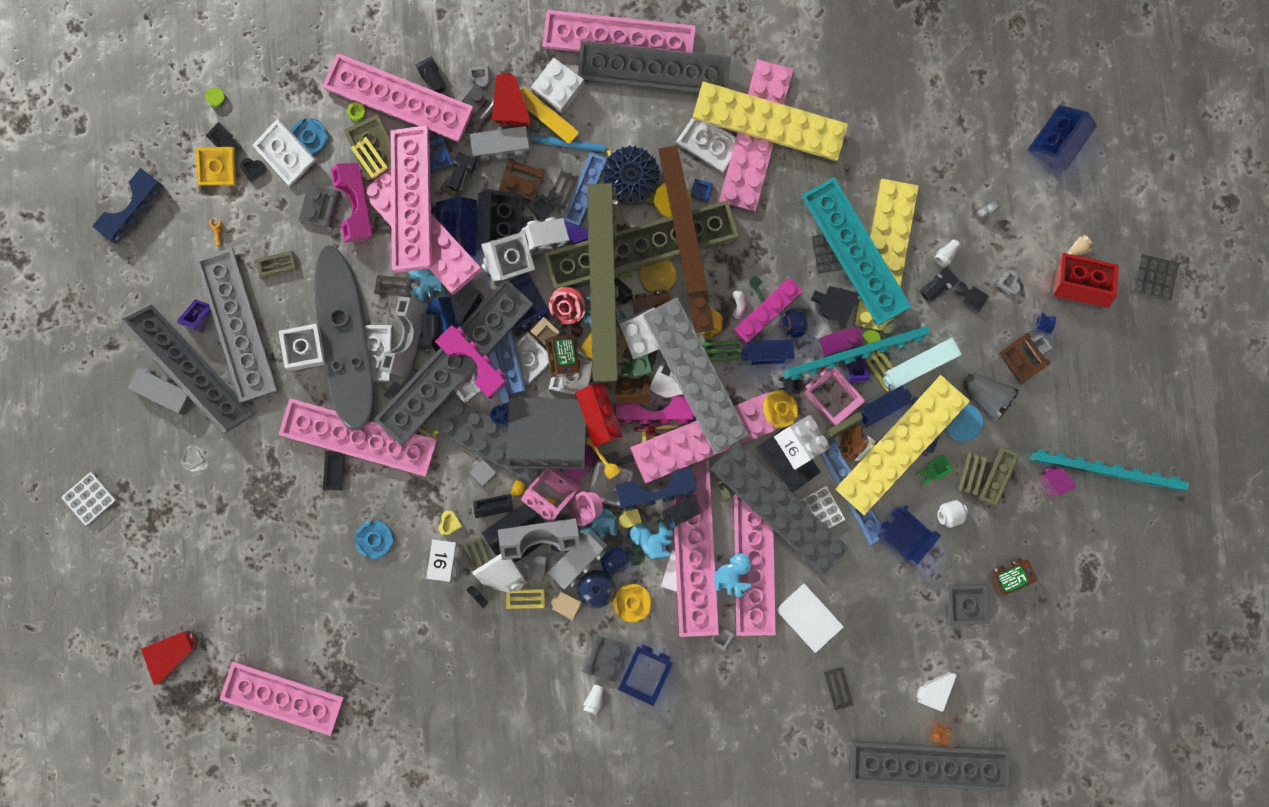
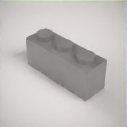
M526 126L470 134L472 154L474 158H477L478 162H487L491 158L503 160L512 155L523 157L527 155L526 153H530Z
M147 367L144 370L137 368L127 389L179 414H185L191 399L179 386L172 384V379L165 376L159 378L155 376V371Z
M592 529L579 540L580 549L569 550L548 572L563 589L567 586L572 588L580 580L577 576L581 572L586 574L593 566L591 562L594 559L598 561L606 553L604 549L608 545Z

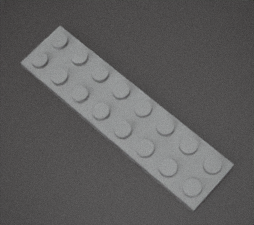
M231 247L195 259L239 402L244 403L278 392L234 249Z
M678 297L642 315L713 453H717L748 436V432Z

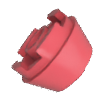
M559 288L554 291L549 301L550 313L562 321L560 322L562 324L576 323L584 316L587 303L586 297L577 288Z

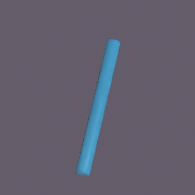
M531 135V142L605 152L606 145L575 140L567 143L561 138Z

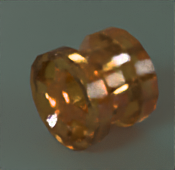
M936 722L931 729L929 740L938 741L940 745L945 746L950 738L952 729L942 727L941 723Z

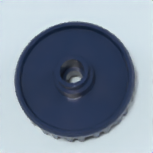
M629 145L625 148L622 146L621 149H616L607 158L603 168L604 184L612 183V188L616 190L617 200L625 203H638L650 197L655 191L659 182V165H657L653 155L648 153V150H643L642 147L637 148L636 145L633 147ZM632 172L635 174V176L629 177L628 173Z

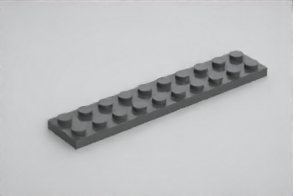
M504 279L460 326L467 334L464 338L469 343L473 341L480 348L478 352L482 357L488 355L534 304L507 279ZM440 348L374 420L401 446H404L477 367L476 362L473 358L466 355H458L451 358Z

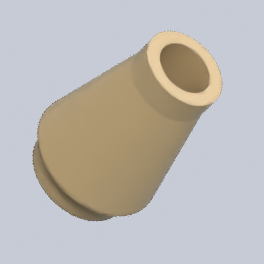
M1084 235L1075 241L1067 254L1082 257L1092 251L1094 244Z

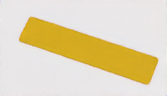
M523 87L520 91L527 110L564 141L571 143L579 132L526 87Z

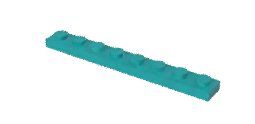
M925 326L789 368L783 372L785 379L791 378L794 381L803 378L802 374L808 372L810 375L817 374L824 367H827V370L836 368L840 362L849 364L855 362L856 358L862 356V359L873 356V352L879 351L880 354L890 351V347L895 345L897 348L908 345V341L914 340V343L923 341L925 336L931 332L929 327Z
M1037 450V452L1031 453L1030 461L1178 491L1188 490L1189 485L1188 482H1183V478L1171 476L1168 479L1163 478L1164 474L1160 473L1144 474V470L1141 469L1128 471L1125 470V466L1121 465L1108 467L1105 462L1094 461L1093 464L1088 463L1085 458L1076 457L1075 460L1068 459L1066 454L1057 453L1054 456L1049 455V451Z

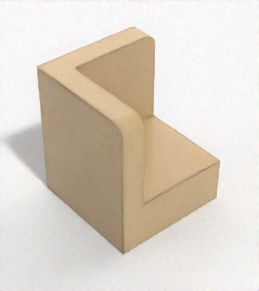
M544 317L531 330V333L545 347V340L548 338L562 336Z

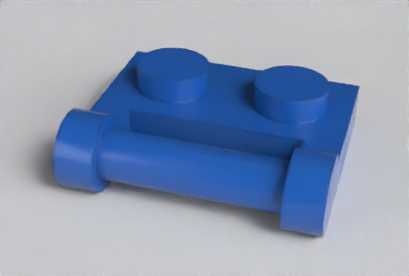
M441 135L430 139V147L439 144L441 147L439 150L430 152V174L453 166L445 140Z

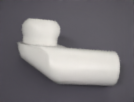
M734 291L732 299L735 300L737 306L732 316L740 320L748 304L746 296L742 291Z

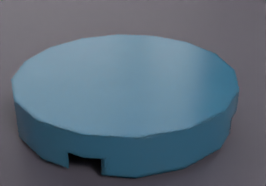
M302 119L294 124L291 129L295 137L313 156L322 152L328 143L327 130L316 119Z
M967 404L948 424L945 431L956 441H971L982 431V415L977 408Z
M377 520L368 521L357 530L355 546L364 557L371 559L382 558L392 549L394 543L393 532L384 522Z

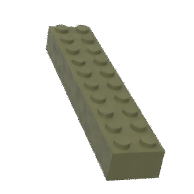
M612 183L587 184L593 381H617V376H621V367L617 363V356H620V345L616 343V337H620V329L615 318L619 317V306L615 305V298H618L619 294L618 286L614 285V278H618V267L614 266V259H617V247H613V239H617V228L613 227V220L616 219V207L612 208V200H616V190L612 188Z
M728 200L691 210L700 252L738 240L739 236ZM672 217L617 232V239H613V247H617V259H614V266L618 267V275L680 258ZM588 240L544 253L555 291L562 287L576 288L590 284Z

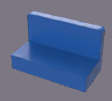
M451 296L438 297L426 303L428 304L427 314H439L440 335L451 326H454L456 329L460 327L456 320Z

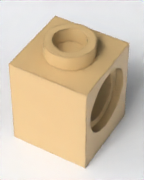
M562 591L559 595L555 594L551 601V604L554 605L552 610L572 620L582 603Z

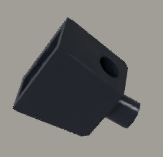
M829 286L825 294L815 290L811 301L820 304L817 312L820 316L839 328L844 329L859 294Z
M690 496L664 510L662 515L671 530L698 516L703 511L695 496Z

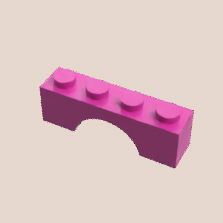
M359 163L336 164L331 169L334 188L343 191L350 199L352 205L350 217L341 223L343 241H366L372 236L373 228L369 223V207L365 201L366 190L362 184V170L359 167Z
M789 277L734 329L733 334L747 346L778 314L801 295L802 289Z
M451 326L435 342L451 358L458 355H466L473 358L478 368L475 384L488 398L492 399L507 384L504 380L506 375L499 368L495 370L491 366L493 362L487 355L483 357L478 352L480 348L473 341L469 343L464 338L467 334L460 327L456 329L454 326Z
M673 396L671 403L665 409L655 412L644 409L639 403L616 404V419L620 421L621 425H630L631 421H639V424L642 425L651 424V421H658V424H670V421H677V424H689V421H693V413L684 396Z

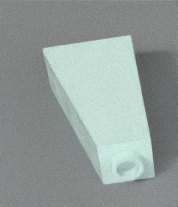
M950 338L888 370L883 374V381L886 387L893 391L954 360L961 353L953 338Z

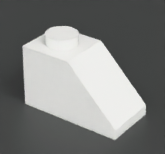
M948 672L924 683L923 687L920 686L917 692V698H919L917 702L943 712L956 674Z

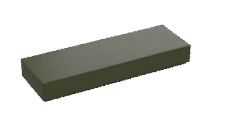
M1000 447L978 500L993 507L998 506L1020 454Z

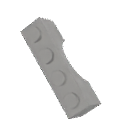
M399 297L395 316L402 326V338L396 348L384 352L380 371L395 376L409 377L412 371L414 356L417 352L418 341L422 334V314H427L428 304L413 298Z
M576 518L498 530L502 560L521 558L527 548L538 543L552 544L561 552L580 549Z

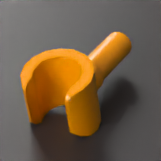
M218 218L219 223L217 226H214V221L211 219L209 224L214 230L216 246H221L220 231L223 229V223Z

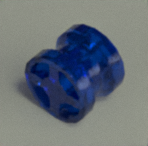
M1040 312L1036 320L1035 330H1043L1046 334H1051L1056 324V316L1052 315L1049 317L1045 313Z
M497 405L492 408L490 413L492 421L496 424L508 423L509 407Z

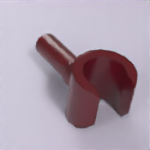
M582 319L574 323L571 328V333L576 337H579L584 330L579 326Z
M650 424L648 427H634V432H646L650 436H659L661 433H656L655 428L661 427V425Z

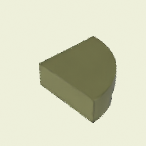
M719 481L717 484L722 499L731 498L728 487L722 481Z

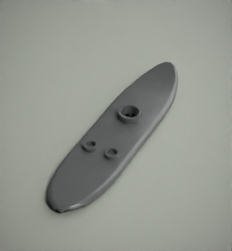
M327 245L319 253L314 278L315 306L322 337L327 384L332 404L340 420L347 427L358 430L367 424L374 406V380L361 300L354 274L347 260L338 249ZM339 312L346 315V320L342 324L333 322L334 315L339 314Z

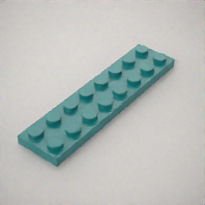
M835 177L801 195L803 202L877 327L910 309V303Z

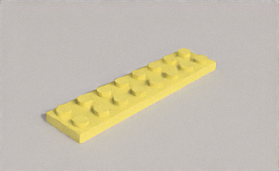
M702 82L692 119L834 161H837L848 126L844 122L707 82Z
M881 179L870 238L898 285L901 286L919 186ZM859 297L854 327L859 326L860 328L892 333L895 317L877 327Z
M940 375L835 490L859 512L865 515L970 400Z

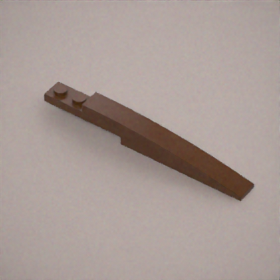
M677 145L659 148L658 151L696 334L713 331L715 328L678 148Z

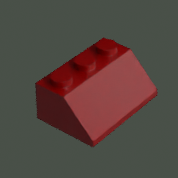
M1062 253L1054 279L1053 296L1109 308L1117 297L1119 265Z
M604 382L589 385L575 392L594 447L622 440L623 436Z

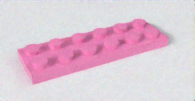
M232 662L220 700L331 736L345 697L247 665Z

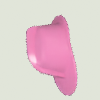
M580 492L569 502L570 517L572 519L576 518L577 525L579 526L589 524L602 514V503L605 501V498H600L595 492Z

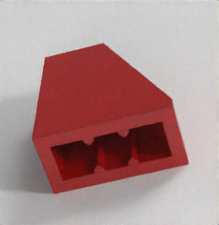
M510 73L496 74L492 112L493 124L531 127V120L516 77Z
M184 631L141 648L153 685L164 683L197 649V639L193 633L191 634V631Z

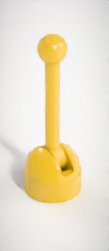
M591 438L586 439V444L592 447L605 464L604 473L609 480L621 472L616 464H609L597 447H594Z
M515 480L510 494L521 496L526 492V487L523 482ZM542 496L552 505L556 504L555 498L549 499L547 497Z

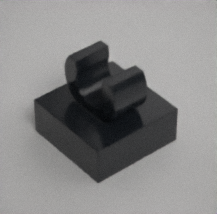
M779 378V381H785V387L779 388V390H784L785 393L793 395L800 394V379L792 381L791 378Z

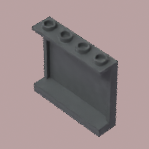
M510 398L506 445L507 468L585 469L586 422L577 398Z

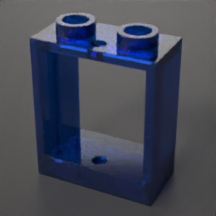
M793 339L746 342L741 350V360L745 361V366L791 364L795 359Z
M901 385L864 406L857 413H861L863 416L862 422L868 428L911 403L910 398H912V395L907 388Z
M642 644V647L637 646L618 690L654 706L673 662L670 661V656L661 652L657 655L652 652L653 648ZM640 653L666 665L653 695L626 684Z

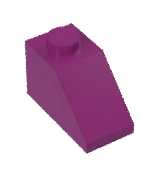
M859 326L819 338L824 357L864 345Z
M585 444V469H564L563 473L579 484L596 461H598V455L590 445Z
M1055 466L1044 470L1045 474L1040 475L1048 497L1057 496L1077 488L1062 467L1056 469Z

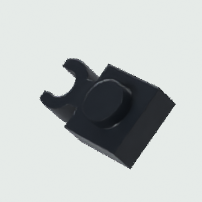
M220 122L206 134V137L216 147H232L234 145L237 149L241 148L239 143L230 140L234 135Z
M555 188L549 191L547 197L542 193L527 206L539 221L554 210L555 207L552 204H559L562 200V196L553 198L552 195L556 193Z
M960 281L958 285L962 287L963 291L958 292L954 290L953 294L956 297H964L965 299L962 303L979 313L989 295L975 286L969 290L967 285Z

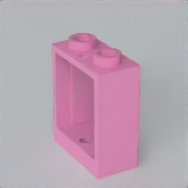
M826 368L819 374L821 378L817 382L813 379L805 386L807 390L804 394L834 427L865 402V400L837 368L831 370ZM831 375L854 400L835 417L828 412L812 393Z
M545 469L526 490L521 500L543 518L553 522L577 494L581 486L559 469ZM543 482L565 497V500L558 508L535 492Z

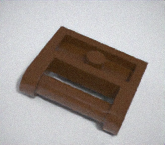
M509 158L499 191L522 194V199L533 201L537 197L545 169L526 166ZM512 169L536 176V180L532 181L511 174Z
M1026 333L999 352L1021 383H1024L1051 364L1032 342L1029 333ZM1022 343L1026 345L1039 363L1038 366H1033L1019 345Z
M643 375L640 379H631L629 377L617 379L616 404L649 403L651 401V393L649 392L651 378ZM636 388H642V392L636 394Z

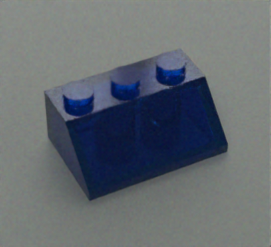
M1059 105L1028 148V151L1049 166L1066 171L1097 127V124L1089 112Z
M457 196L436 202L435 218L471 257L476 256L477 200Z

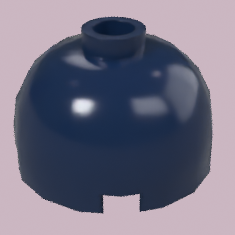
M592 570L580 578L577 585V593L580 600L586 606L602 608L613 600L616 593V585L608 573L601 570Z

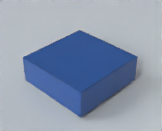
M695 179L691 199L708 203L713 183Z

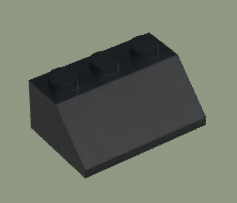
M490 189L478 193L476 249L483 250L481 244L521 232L522 194Z
M785 427L756 448L781 483L793 493L821 473V471L812 459L797 469L793 468L774 437L788 428Z
M524 503L481 533L496 556H499L501 554L498 536L499 529L546 522L539 513ZM544 543L530 546L524 551L521 558H514V562L516 563Z

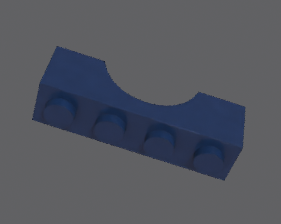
M142 168L128 182L132 189V199L127 208L118 213L103 212L92 226L115 244L125 237V232L129 227L136 224L138 216L149 208V203L152 199L157 197L162 191L163 185Z
M692 467L673 471L669 484L664 489L656 492L642 489L635 481L616 485L621 509L625 508L626 511L637 509L636 505L644 504L645 507L655 505L657 500L663 499V502L675 500L674 496L682 495V498L694 496L693 492L697 491Z

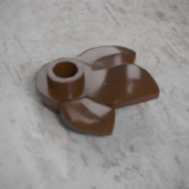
M856 425L850 431L848 430L843 433L841 438V456L844 460L853 461L858 457L859 453L866 449L869 440L862 438L863 425Z

